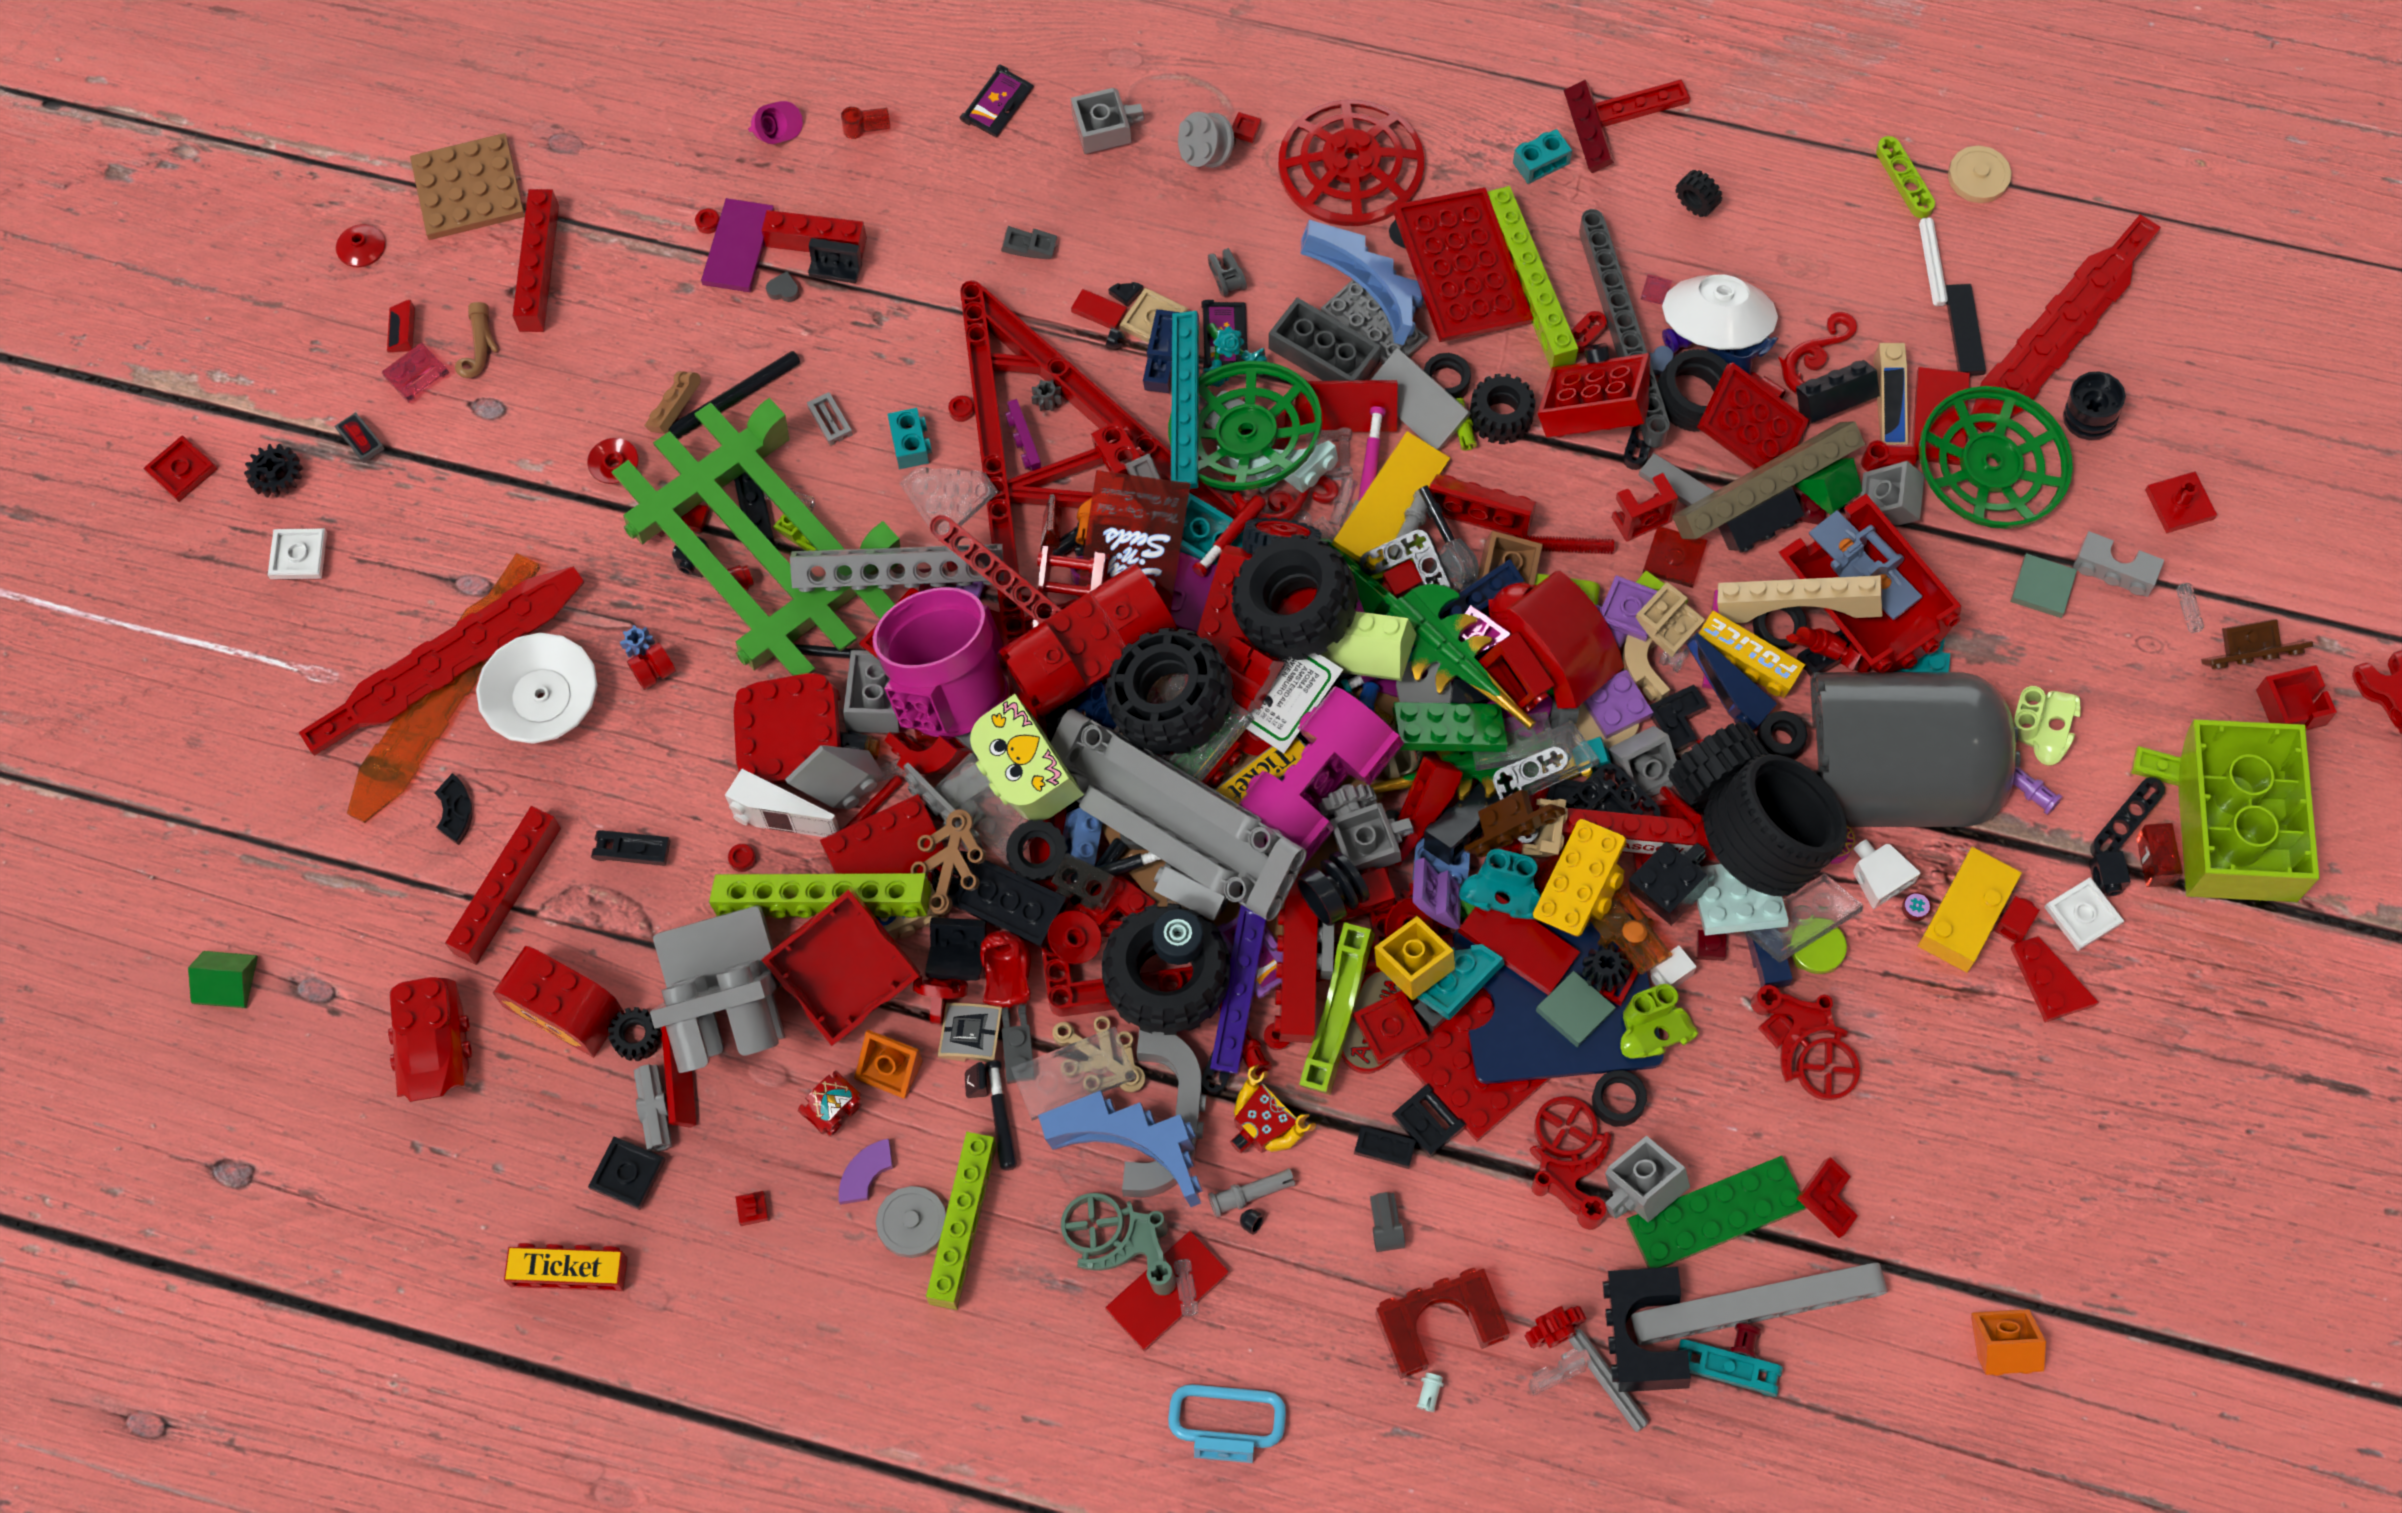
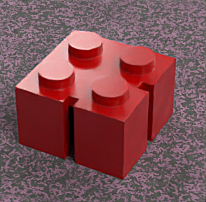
M2317 665L2266 676L2256 689L2269 723L2305 725V730L2326 726L2337 713L2328 691L2322 692L2318 699L2313 702L2325 688V683Z

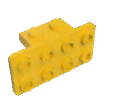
M1584 819L1578 820L1533 911V917L1576 937L1582 935L1590 916L1601 920L1603 915L1607 914L1610 910L1611 899L1624 880L1623 874L1625 871L1616 863L1625 847L1626 838Z

